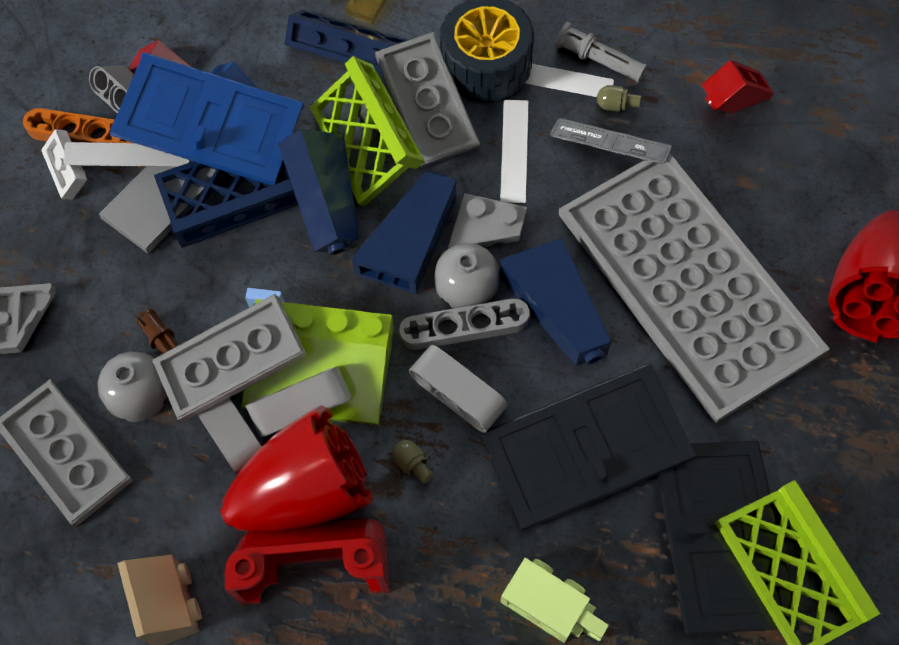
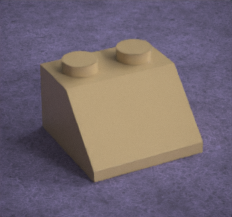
M173 555L124 560L117 563L137 638L150 645H166L200 632L197 621L202 619V614L196 598H190L187 585L192 584V579L185 562L180 563Z

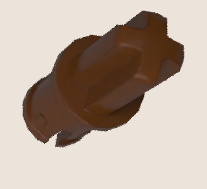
M146 309L139 314L140 317L136 318V323L149 339L150 347L157 349L161 355L179 346L174 339L172 329L166 328L154 309Z

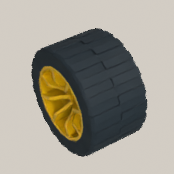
M465 0V2L456 5L451 12H448L440 28V48L459 94L470 100L488 102L500 101L506 97L509 98L516 91L520 90L530 76L534 45V28L524 10L509 0Z

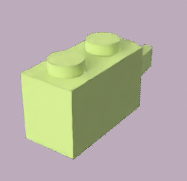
M524 558L503 592L501 603L565 643L570 634L579 638L582 632L597 641H601L609 625L593 615L596 607L590 604V598L584 595L586 590L571 579H566L563 582L552 575L554 570L543 561L534 559L531 562Z

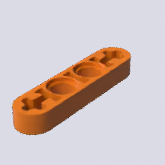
M43 108L32 109L23 117V126L33 139L48 141L55 129L62 130L65 125L73 123L76 124V128L72 133L68 134L71 142L132 143L110 136V129L115 119ZM95 129H106V133L101 138H91V133Z

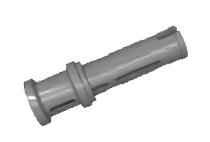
M566 22L563 25L555 43V47L559 49L564 47L578 54V58L581 60L590 58L635 80L637 83L640 82L647 69V64L641 63L620 51L598 42L595 34L581 32L573 28L570 22Z

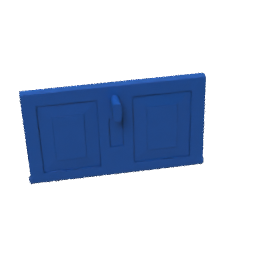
M143 52L110 129V136L274 185L284 161L278 143L293 134L305 104L289 97Z

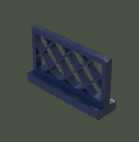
M194 161L154 175L171 221L173 232L181 248L298 206L284 161L280 172L285 174L287 180L274 185ZM208 167L215 170L209 182L195 178L199 170ZM222 173L235 177L229 190L216 185ZM176 178L185 181L178 193L167 190L164 183ZM242 180L256 185L252 193L247 195L236 193ZM191 184L205 188L199 201L185 196ZM212 191L225 196L222 204L210 206L205 203ZM181 202L195 207L191 215L177 219L175 212Z

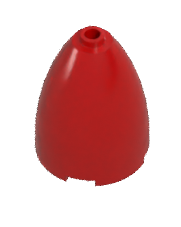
M889 210L880 214L858 232L840 259L828 297L835 323L849 334L873 342H878V336L882 338H899V210ZM873 300L876 301L874 315L871 314Z
M320 405L291 422L268 440L243 466L232 481L223 498V507L220 508L221 516L229 527L233 526L241 531L300 529L343 517L372 502V492L370 489L365 491L364 476L368 474L358 450L345 428L340 429L337 424H333L330 421L333 415L327 407Z

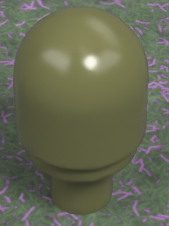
M607 85L598 91L597 103L604 110L620 112V110L625 111V106L639 108L641 95L627 94L628 89L621 86Z
M402 440L395 444L392 450V459L402 472L410 477L416 475L423 484L429 482L434 474L426 466L428 459L425 453L410 440Z

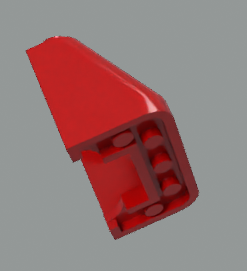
M364 518L330 521L300 529L248 531L244 534L226 562L225 590L243 606L261 604V595L264 590L271 584H279V565L343 560L345 569L352 577L366 581L371 594L389 593L387 543L384 528L376 520Z

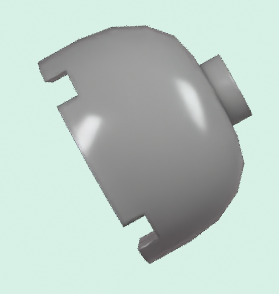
M462 243L454 245L443 252L436 264L434 284L438 296L442 297L452 308L487 303L498 293L500 271L495 257L489 250L478 244Z
M129 351L118 354L107 362L100 372L97 385L99 397L112 415L126 419L129 422H138L149 419L161 411L167 394L152 360L155 358L145 352Z

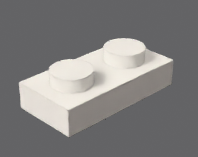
M55 129L41 151L61 199L73 200L87 181L82 166L64 165V146L66 142H71L67 131Z

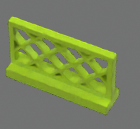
M352 56L345 63L348 71L310 106V109L322 132L337 133L339 125L347 126L344 139L352 192L358 204L366 206L409 167L417 169L425 160L373 64ZM353 81L355 85L353 98L346 99L344 98L346 87ZM330 102H334L331 119H326L322 110ZM343 103L351 104L348 121L340 120ZM360 105L366 106L368 110L365 123H357ZM356 127L364 128L361 146L352 145ZM373 129L379 130L381 134L378 148L369 147ZM351 149L360 150L356 168L351 167L349 164ZM368 151L377 153L373 171L365 169ZM390 154L396 165L387 173L382 172L385 155ZM370 174L372 175L370 188L363 192L361 188L363 175Z
M795 480L715 522L788 645H802L794 633L796 620L815 626L812 642L807 645H824L880 615L875 604ZM771 503L775 505L781 515L779 526L761 520L765 506ZM755 512V517L749 516V514ZM739 520L753 525L750 540L746 541L736 537L729 524ZM759 528L778 534L775 550L756 544ZM784 537L797 540L802 548L800 559L781 553ZM754 552L773 558L770 575L756 570L752 563ZM780 561L798 567L795 584L776 578ZM805 570L818 574L822 580L821 593L802 587ZM775 585L793 591L790 609L777 605L773 598ZM801 595L819 601L816 618L798 612ZM830 604L838 607L847 623L838 627L824 622L826 605ZM822 629L830 631L829 633L821 636Z

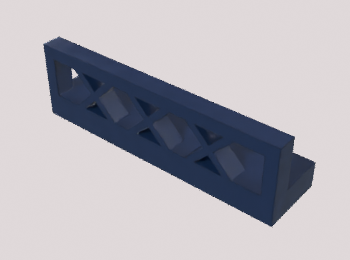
M300 10L290 14L288 17L285 45L345 63L352 56H355L373 64L375 70L382 73L375 57V52L408 40L310 11Z

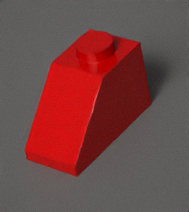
M729 60L702 84L707 93L705 98L708 104L716 111L721 110L731 114L770 99L775 95L760 71Z

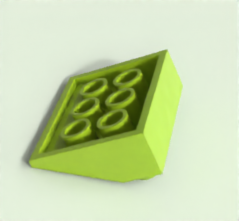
M256 299V304L262 301V299ZM282 302L307 356L244 389L242 408L247 410L245 405L327 369L339 366L352 399L329 409L333 415L330 420L379 426L395 332L392 315Z

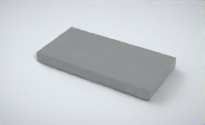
M434 32L375 52V57L395 106L425 160L420 166L421 168L480 146L451 72L443 59V54Z
M146 166L99 213L101 219L149 254L172 230L171 221L154 175L178 166ZM208 167L199 170L195 178L209 182L215 170ZM224 173L221 174L219 180L225 175ZM176 178L164 184L167 190L178 193L185 181ZM191 184L185 196L199 201L205 188ZM181 202L175 212L177 219L185 217L193 206Z
M275 293L152 361L178 421L183 423L304 358L307 354L280 298Z
M51 379L0 417V433L69 523L75 528L133 482L132 478Z

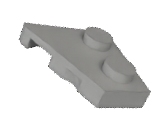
M464 193L448 249L462 243L478 244L486 248L496 243L518 242L525 222L527 207Z
M52 283L0 288V354L20 353L23 351L56 294V288Z

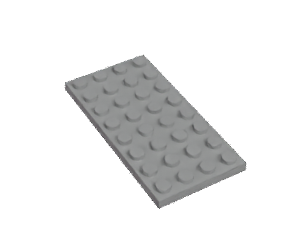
M670 153L664 164L644 160L559 208L561 219L715 424L824 356L829 351V347Z

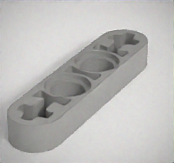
M506 299L413 315L401 322L399 327L400 339L406 348L420 350L429 348L430 345L443 346L517 333L524 330L528 325L529 308L522 300ZM515 310L517 315H519V321H513L512 317H509V311ZM495 312H499V318H501L500 325H496ZM484 314L490 318L491 323L488 327L479 329L471 321L476 315ZM445 320H452L457 324L458 328L452 334H444L438 328L440 323ZM430 323H433V337H430L428 328ZM417 327V330L420 332L419 338L412 339V335L409 334L411 332L410 328Z

